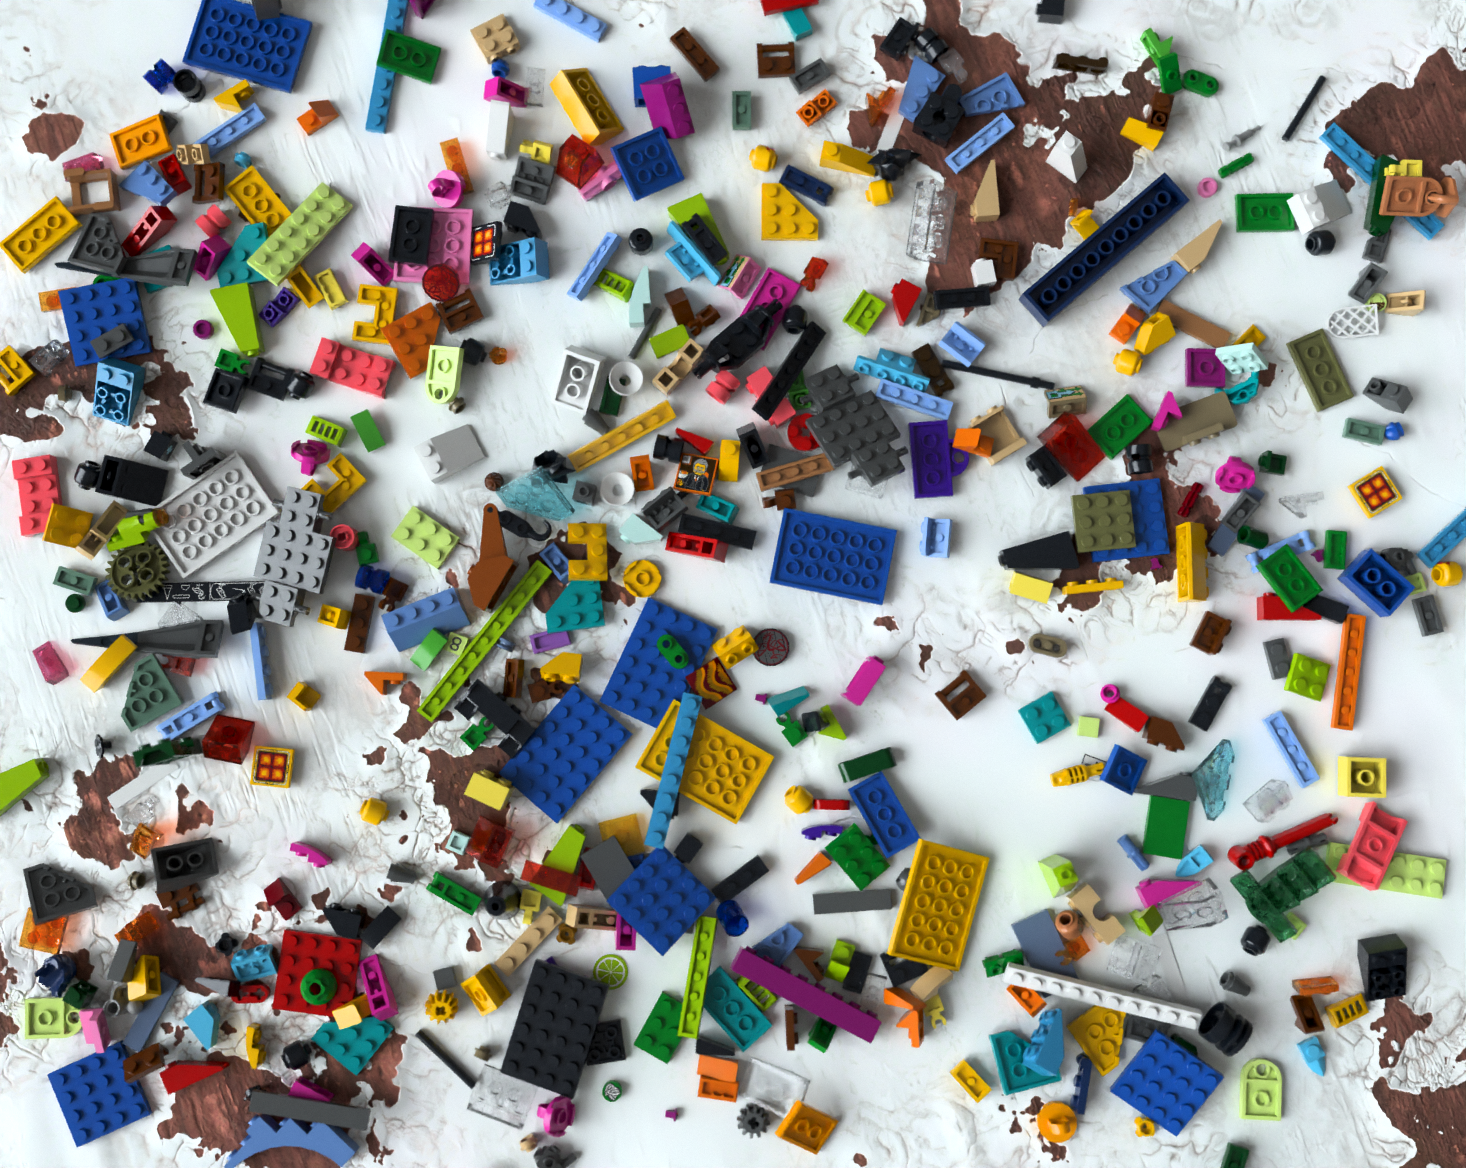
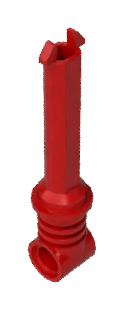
M1325 813L1272 837L1261 835L1256 842L1253 841L1244 846L1235 845L1231 847L1227 854L1228 859L1240 870H1249L1255 862L1267 857L1273 858L1278 849L1336 824L1339 821L1338 817L1332 818V813Z

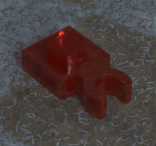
M162 655L168 658L167 664H162L163 668H171L170 672L188 677L192 676L196 659Z

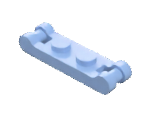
M1309 529L1246 555L1247 561H1250L1252 565V572H1259L1256 568V565L1259 564L1257 557L1260 556L1263 561L1285 544H1288L1296 555L1315 548V543L1309 537L1311 535ZM1302 539L1304 546L1300 547L1297 540Z
M213 692L156 726V729L162 733L163 739L170 737V740H175L217 713L222 712L226 707L224 703L219 701L218 693ZM211 702L214 707L209 710L207 704ZM170 726L174 730V732L170 733L168 729Z

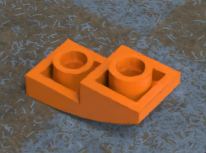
M824 89L812 101L809 100L796 114L809 127L830 112L838 103Z

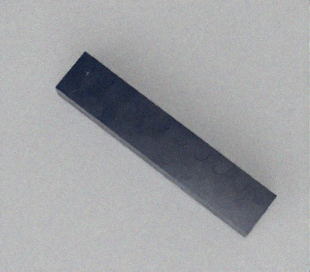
M1164 172L1022 293L1018 300L1040 325L1045 327L1184 208L1190 199Z

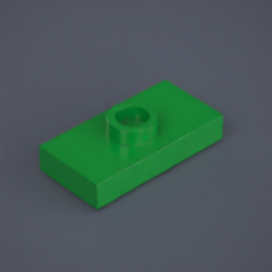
M1172 52L1158 58L1157 63L1162 93L1172 94L1181 90L1182 84L1177 53Z
M1325 531L1324 569L1345 570L1347 531Z

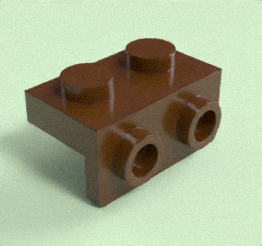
M1205 611L1189 645L1209 656L1218 654L1223 647L1222 641L1224 637L1231 631L1232 626L1230 625L1232 620L1224 619L1210 611Z
M158 1042L123 1060L125 1082L130 1084L164 1067V1056L169 1054V1050Z

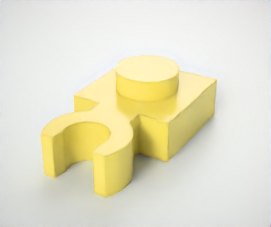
M939 994L924 1002L926 1007L923 1008L926 1017L932 1016L930 1022L934 1029L937 1028L935 1025L937 1019H941L942 1023L946 1025V1019L939 1013L944 1010Z

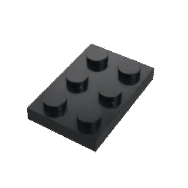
M395 205L388 257L390 263L427 267L435 212L433 209Z

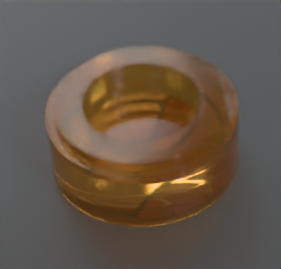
M1071 197L1069 200L1068 216L1076 217L1078 198Z

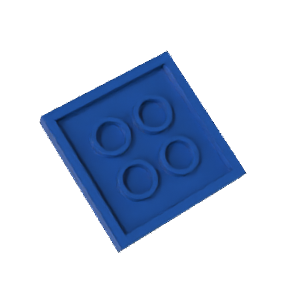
M661 126L610 148L634 202L685 180Z

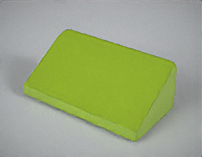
M681 324L649 338V342L658 359L681 349L690 338L684 324Z

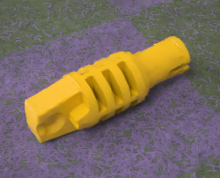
M1102 762L1088 766L1080 764L1064 768L1050 774L1051 784L1054 787L1085 782L1089 780V777L1101 775L1104 765Z

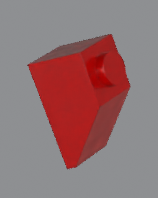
M901 279L899 284L895 283L890 292L893 294L891 301L898 323L902 327L922 290L904 279Z

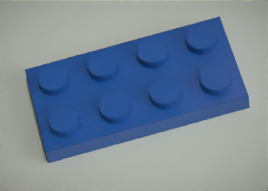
M882 771L848 789L850 796L886 858L893 856L919 840V834Z

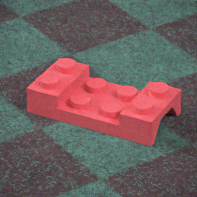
M322 337L309 373L313 376L385 399L386 384L390 373L396 368L397 364L384 357L374 356Z
M49 454L12 460L14 479L18 480L22 516L19 517L21 536L32 537L35 534L44 533L52 503L63 506L57 458Z
M1372 801L1365 803L1358 819L1361 822L1348 852L1342 855L1336 869L1337 872L1369 891L1379 889L1408 822L1405 819L1390 816L1378 809L1377 803Z

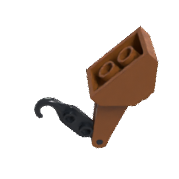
M488 503L483 509L480 558L476 565L473 564L468 570L467 574L469 576L467 580L474 605L485 612L491 613L519 566V563L508 557L502 527L518 537L531 538L536 541L548 539L551 535L552 527L548 521L544 520L543 523L546 525L547 531L544 534H538L526 520L507 510L498 511L497 506Z

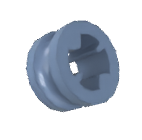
M500 637V643L497 644L498 647L509 652H513L512 647L516 645V643Z

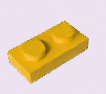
M965 1059L961 1060L950 1071V1074L977 1103L992 1090Z

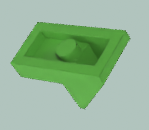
M1150 27L1143 32L1139 40L1157 67V59L1169 54L1173 36L1160 43L1158 34L1153 32Z

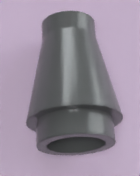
M593 408L582 418L585 425L601 435H604L610 429L599 412Z
M391 863L386 878L390 879V882L413 884L417 873L398 863Z
M1226 971L1220 977L1219 983L1224 990L1243 995L1244 997L1249 995L1251 987L1234 972Z

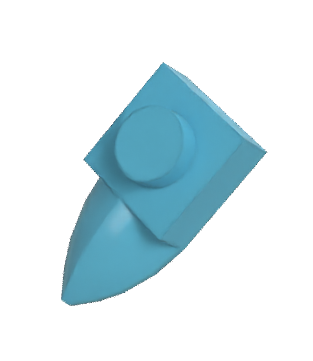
M1200 844L1185 855L1179 863L1175 875L1176 877L1194 875L1212 863L1214 859Z
M1312 1036L1297 1043L1308 1067L1323 1077L1326 1067L1325 1053L1317 1037Z

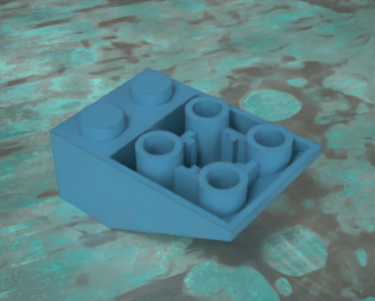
M536 237L501 245V260L489 262L490 285L492 286L536 283L550 279L548 242Z
M112 357L99 361L92 415L130 426L144 385L145 367Z
M1060 1008L1042 1012L1039 1017V1027L1031 1035L1032 1042L1030 1047H1027L1023 1053L1024 1060L1022 1064L1042 1076H1056L1064 1059L1062 1010Z

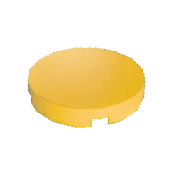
M634 561L624 571V586L635 597H650L660 587V571L650 561Z

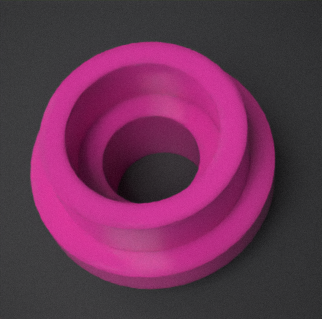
M1108 684L1101 689L1100 696L1104 702L1114 703L1120 698V690L1116 685ZM1109 692H1114L1112 697L1107 696Z

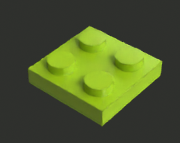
M1294 653L1284 690L1321 702L1331 665L1299 653Z

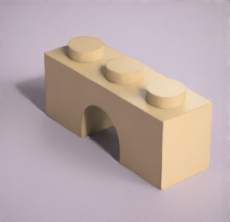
M690 338L678 351L674 361L668 367L665 366L652 380L653 385L668 397L702 360L701 352L704 349Z
M1083 882L1066 896L1069 899L1068 905L1074 912L1078 911L1081 914L1083 924L1087 928L1091 927L1094 933L1092 935L1099 943L1103 942L1109 945L1126 931L1111 913H1107L1102 918H1095L1093 908L1101 899L1088 883Z

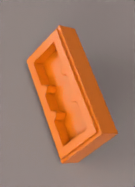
M700 1075L697 1097L736 1103L739 1081L728 1082Z

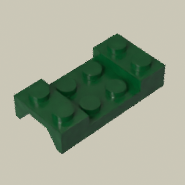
M192 736L180 739V743L178 740H170V737L158 740L157 745L151 746V743L138 746L139 750L132 752L136 768L167 765L178 759L203 754L200 740L192 739Z

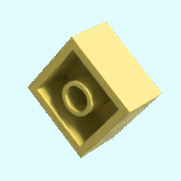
M1338 756V795L1386 798V758Z
M484 769L473 773L464 794L500 811L506 808L515 787L511 785V781L503 777L501 779L495 778L493 772Z

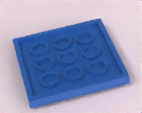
M123 278L58 291L76 367L95 364L108 357L121 359L153 352L137 281ZM122 323L126 324L135 341L100 359L90 341Z
M1160 478L1082 488L1083 494L1130 490L1136 547L1091 552L1092 563L1170 554Z
M664 846L663 849L655 848L611 894L606 902L661 956H664L717 897Z
M1156 1029L1111 1085L1110 1092L1177 1137L1224 1079V1076L1208 1063Z
M123 1040L108 1046L105 1053L95 1052L47 1074L77 1148L153 1113L139 1079L130 1084L124 1080L123 1060L130 1056L125 1045L122 1044Z

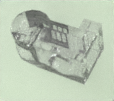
M54 339L41 348L28 361L48 378L53 373L51 370L59 362L66 359L69 355V350L59 340Z

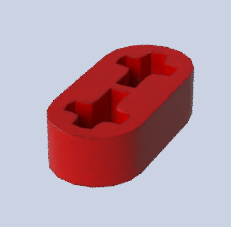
M813 799V809L850 810V800Z
M263 983L240 984L241 991L243 993L248 992V995L242 998L239 995L238 997H231V999L238 1004L261 1003L269 998L271 990L268 985ZM260 988L261 992H265V995L261 996V998L259 994H253V992H257Z

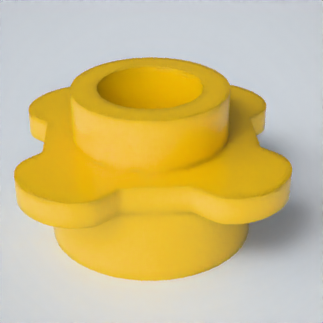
M1148 1117L1135 1118L1134 1122L1137 1126L1135 1133L1138 1137H1148L1155 1134L1153 1120Z

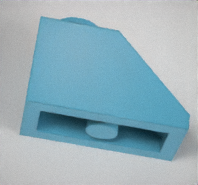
M208 1000L183 1019L206 1050L217 1044L220 1022L218 1008Z

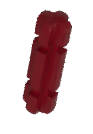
M1198 482L1193 483L1191 491L1188 492L1182 503L1183 506L1178 510V515L1184 518L1189 516L1190 509L1193 508L1204 488L1202 484Z

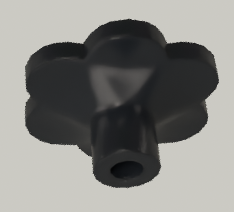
M96 734L95 747L99 759L103 758L105 749L112 748L111 741L103 742L100 734Z

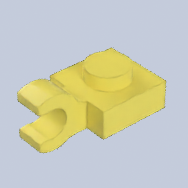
M523 139V143H520L519 151L531 154V159L550 164L553 145L536 139L533 143Z
M1403 159L1400 161V165L1393 164L1389 165V168H1385L1384 176H1422V160Z
M530 889L522 890L519 909L525 910L523 924H532L533 911H540L541 892Z

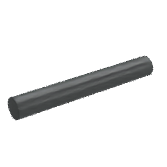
M655 307L628 355L630 358L635 360L662 312L660 308Z

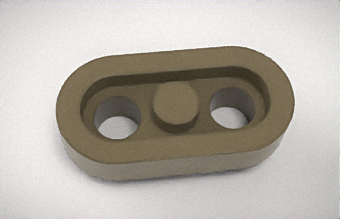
M1034 634L1028 640L1029 649L1038 654L1059 658L1067 652L1066 642L1056 637ZM1036 640H1039L1041 643L1039 647H1036L1034 644ZM1054 645L1059 646L1058 652L1053 650Z

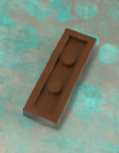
M682 27L670 37V42L705 82L720 71L719 66L685 27Z
M355 594L344 650L365 654L376 597Z

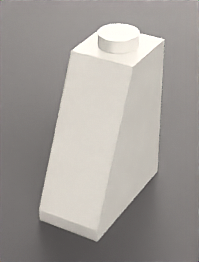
M491 100L486 152L488 157L495 161L507 160L515 121V115L509 102Z
M1066 130L1054 146L1046 162L1071 181L1077 183L1088 167L1082 141Z

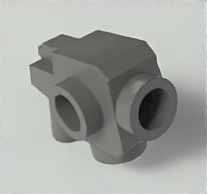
M1388 548L1381 551L1380 556L1397 572L1402 571V567L1406 566L1409 575L1417 573L1411 559L1414 558V555L1408 549Z
M553 1144L550 1147H539L533 1156L538 1168H567L577 1157L572 1152L565 1159L560 1158L561 1150Z

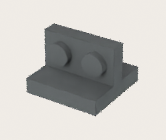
M187 441L182 446L193 461L181 468L180 471L184 476L194 480L227 456L225 453L214 448L207 450L198 443L194 444Z

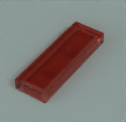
M530 860L525 861L520 877L521 880L575 897L578 894L583 878Z

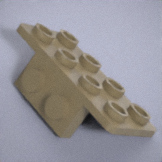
M1221 391L1179 407L1183 416L1180 420L1166 415L1169 418L1165 428L1161 427L1157 434L1163 450L1169 452L1190 444V447L1202 443L1201 440L1207 437L1209 440L1219 437L1220 432L1234 428L1238 423L1226 393Z

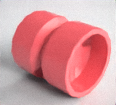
M213 204L207 210V215L202 214L195 220L196 224L210 238L219 235L221 228L226 229L232 223L216 204Z
M727 370L719 372L715 376L716 381H711L705 389L712 398L723 405L731 397L730 392H735L741 384Z
M345 524L335 526L329 536L337 538L335 547L346 552L355 550V547H358L360 544L357 535L358 531Z

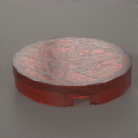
M445 263L431 265L422 277V287L425 293L431 299L438 302H446L453 299L461 286L457 271Z

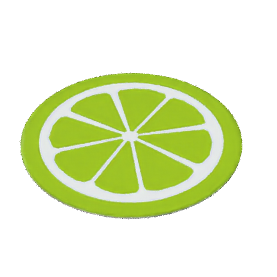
M613 954L604 955L599 958L593 968L594 979L610 984L609 990L621 987L628 976V968L625 961Z

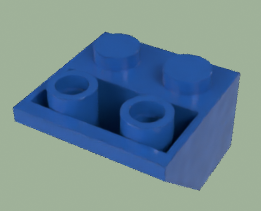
M642 65L632 67L635 107H646L640 84L671 74V66L658 65L657 67H647Z

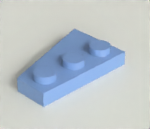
M916 55L898 110L899 114L912 123L920 114L931 92L935 93L945 79L944 74Z
M1005 72L961 96L958 104L965 109V116L970 117L1024 107L1025 102L1008 73Z
M146 160L118 185L122 190L130 191L134 195L142 196L163 207L178 195Z
M1173 260L1153 270L1152 273L1122 286L1120 291L1144 312L1149 314L1188 272Z
M787 922L751 948L757 950L756 954L762 958L766 955L774 959V964L780 967L804 936V933Z

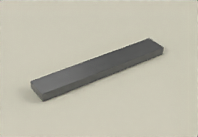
M256 1089L252 1091L249 1111L364 1131L368 1129L371 1113L370 1108Z

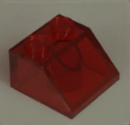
M572 134L559 149L556 174L581 190L605 162L594 147Z
M217 714L202 740L204 757L242 765L250 749L255 722Z

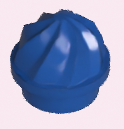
M503 59L496 60L491 66L494 77L500 76L505 79L510 73L509 64Z
M1391 422L1386 425L1384 433L1386 439L1397 441L1400 437L1404 436L1403 428L1399 422Z

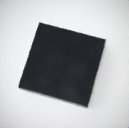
M215 368L202 403L237 414L249 378Z

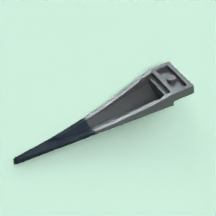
M175 248L126 257L127 261L120 276L72 265L70 262L54 264L57 268L122 279L128 278L134 281L169 287L173 285L189 286L198 253L195 249Z
M199 620L165 628L126 633L124 635L138 646L135 650L136 652L193 659L217 658L225 623L223 620ZM122 634L72 639L71 642L73 644L109 648Z

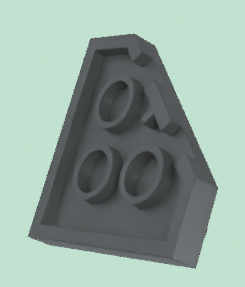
M91 212L67 261L72 265L120 276L127 258L113 223L108 216Z
M44 863L23 869L34 924L36 926L98 907L95 891L92 886L78 881Z

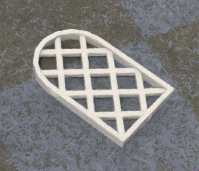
M1377 304L1343 307L1334 310L1327 318L1326 326L1328 332L1336 338L1345 339L1378 335ZM1365 307H1372L1369 311L1364 309ZM1358 308V310L1355 313H1353L1350 310ZM1373 309H1374L1375 317H1374L1372 314H1370ZM1340 310H1344V312L1341 315L1337 312ZM1360 310L1366 313L1362 319L1357 316ZM1347 311L1353 315L1349 320L1343 317ZM1333 314L1338 316L1335 322L1330 319ZM1367 316L1373 319L1370 325L1364 321ZM1354 317L1360 321L1356 326L1350 323ZM1340 319L1346 322L1342 328L1337 325ZM1361 323L1367 327L1364 332L1358 329ZM1374 323L1376 326V330L1371 327ZM1347 325L1353 328L1350 334L1344 330ZM1334 326L1340 330L1337 334L1331 331ZM1369 329L1374 332V333L1365 334ZM1355 330H1356L1358 333H1360V335H1352V334L1355 332ZM1341 332H1343V333H1344L1345 335H1347V336H1339V335H1340Z

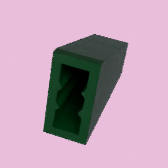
M1384 154L1374 162L1363 227L1370 235L1381 237L1387 233L1395 216L1379 214L1386 176H1384L1385 168H1389V165L1393 164L1400 165L1399 161Z

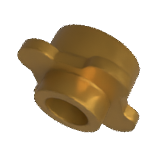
M561 923L558 927L559 933L556 936V940L560 943L574 944V936L578 929Z

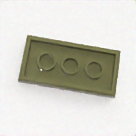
M1323 328L1286 344L1317 412L1354 397Z

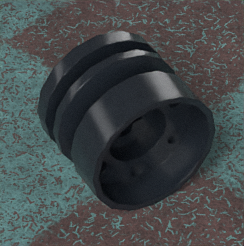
M1222 1001L1212 1006L1200 1022L1198 1034L1209 1043H1215V1047L1218 1050H1221L1227 1057L1237 1054L1248 1042L1252 1034L1253 1024L1240 1014L1236 1015V1011Z

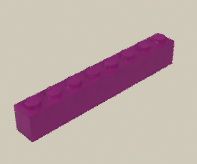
M740 946L730 966L732 971L866 1042L872 1043L882 1023L877 1018L878 1014L869 1009L867 1012L861 1010V1005L852 1000L849 1003L844 1001V996L835 991L832 994L825 991L826 987L818 982L815 985L808 982L809 978L801 973L798 976L791 973L792 969L784 964H781L779 967L774 964V959L766 955L762 958L756 954L757 950L746 946V948Z

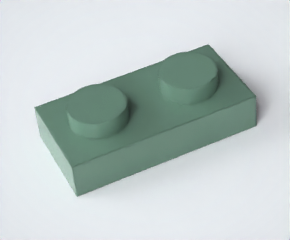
M732 91V130H751V91Z
M1346 418L1342 437L1380 446L1383 442L1386 426Z
M59 566L53 584L92 596L98 578Z

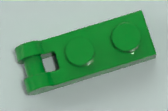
M436 871L433 875V881L428 884L426 889L473 916L483 897L451 880L441 872ZM440 882L445 884L442 890L438 888Z

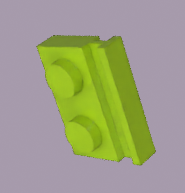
M863 289L842 322L848 324L863 336H866L885 308L886 303Z

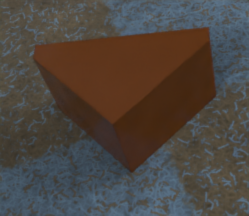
M682 287L664 294L677 326L681 324L687 326L686 324L689 321L695 319L689 300Z

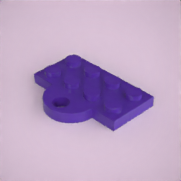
M947 420L909 423L914 499L953 496L952 477L960 475L966 469L969 463V453L952 447L954 439L948 438ZM962 453L964 461L961 463L956 462L954 454Z

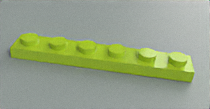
M700 916L697 919L677 1036L698 1039L718 923L717 918Z

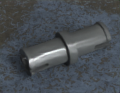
M1322 832L1300 839L1287 845L1286 848L1288 847L1287 852L1291 856L1302 851H1312V848L1327 845L1329 841L1325 840L1328 838Z

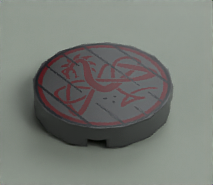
M766 628L754 637V641L759 649L753 655L760 664L776 666L787 658L790 651L789 641L780 630Z

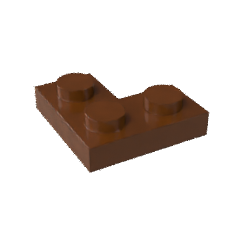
M981 237L978 258L997 260L996 279L1013 281L1015 279L1019 242Z

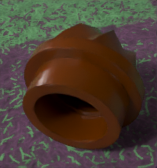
M492 472L485 478V486L490 491H499L504 485V479L499 473Z

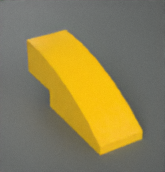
M301 264L286 278L309 309L324 299V296Z
M122 634L94 662L80 681L94 693L97 692L121 669L138 646Z

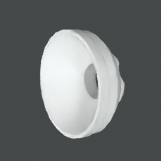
M619 362L613 366L609 373V384L613 391L619 395L631 396L637 393L643 385L644 377L642 370L633 362ZM626 375L630 378L628 386L621 385L619 381L621 376Z
M611 472L600 483L601 497L611 506H623L634 495V483L623 472ZM616 485H620L624 489L623 494L620 496H615L612 492Z

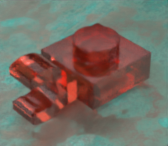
M812 257L803 272L805 277L801 280L800 285L806 287V291L812 292L816 285L815 279L820 280L829 263L824 259Z

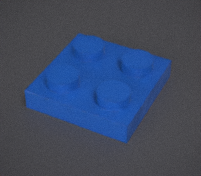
M1115 744L1099 780L1132 796L1148 760Z

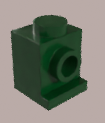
M80 979L79 983L69 987L62 1001L80 1010L90 1005L99 988L84 979Z

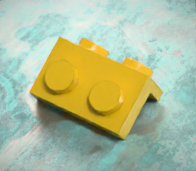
M744 625L734 629L730 634L711 645L726 669H730L759 649Z

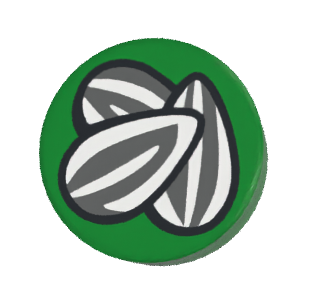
M610 1080L604 1084L602 1095L609 1102L617 1101L621 1097L622 1086L618 1081Z

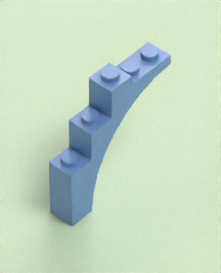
M262 1113L260 1116L256 1114L248 1122L251 1126L246 1130L248 1135L240 1143L242 1147L238 1151L235 1149L226 1158L228 1162L224 1168H235L241 1161L255 1153L282 1146L314 1150L330 1158L342 1168L360 1146L339 1126L316 1122L309 1126L304 1120L287 1117L278 1124L269 1114Z

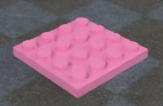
M418 207L435 211L428 265L425 267L394 263V282L422 283L424 273L430 267L443 265L454 271L459 285H470L473 209ZM436 267L428 271L424 283H430L432 280L428 279L432 275L433 280L436 282L437 280H442L441 268ZM444 268L451 274V276L449 274L444 275L443 280H446L444 281L445 284H450L451 282L457 284L454 274Z

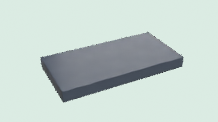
M1047 909L1011 924L1031 968L1079 979ZM1041 992L1044 998L1053 995Z

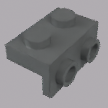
M670 486L662 490L655 499L647 502L641 511L658 533H660L685 513L688 507Z

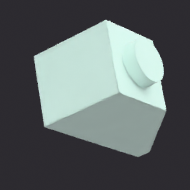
M633 513L619 530L620 538L627 544H630V542L635 545L659 542L664 539L660 533Z

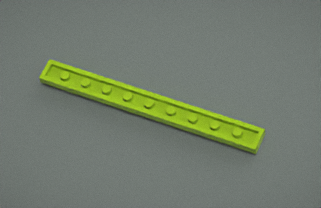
M536 560L417 709V712L431 723L435 721L553 571L539 560Z

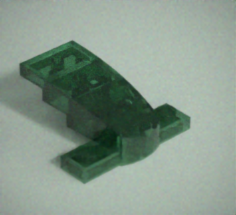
M1309 846L1278 866L1259 882H1257L1247 868L1231 877L1230 882L1245 899L1250 913L1258 921L1265 924L1277 940L1282 943L1296 935L1298 931L1283 912L1301 905V901L1319 893L1320 888L1335 881L1337 876L1315 849Z

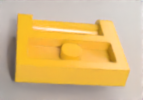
M8 345L0 352L1 366L14 379V382L11 384L0 371V383L6 389L5 392L9 396H14L36 373L12 346Z

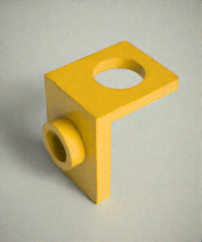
M1083 209L1070 222L1084 240L1100 228L1090 216L1093 211Z

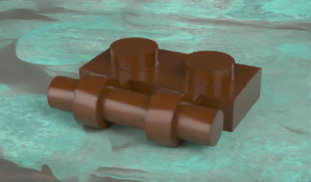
M198 883L157 894V891H155L162 908L165 909L169 906L172 908V911L166 914L168 921L175 918L179 919L184 916V913L190 910L195 911L200 905L205 903L203 896L196 899L194 893L201 890ZM187 898L188 903L180 906L179 901Z

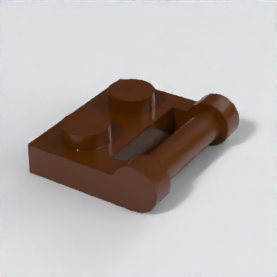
M794 41L788 42V44L772 45L757 43L758 78L789 77L796 73ZM788 52L789 56L763 57V53Z
M222 162L204 165L195 164L193 170L195 172L194 196H192V203L207 204L224 201L225 164ZM203 173H205L204 195L202 196Z
M470 288L444 303L439 302L436 304L450 335L484 319ZM469 299L470 303L446 313L445 310Z
M962 670L959 673L960 675L943 690H938L934 694L956 721L987 697L965 670ZM964 681L969 684L950 701L946 699V696Z

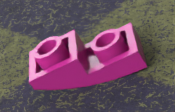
M297 841L291 843L290 851L296 852L295 855L307 857L309 854L307 862L313 863L314 867L325 868V865L332 863V859L326 853L314 846Z

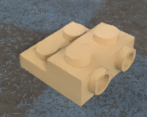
M503 13L470 30L488 65L508 54H515L521 48L511 26H509Z

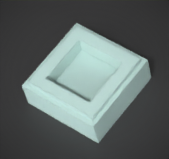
M454 829L445 848L464 855L472 837Z

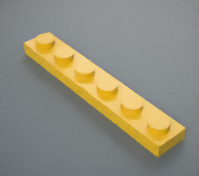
M665 400L567 456L578 473L676 418V415L669 402Z

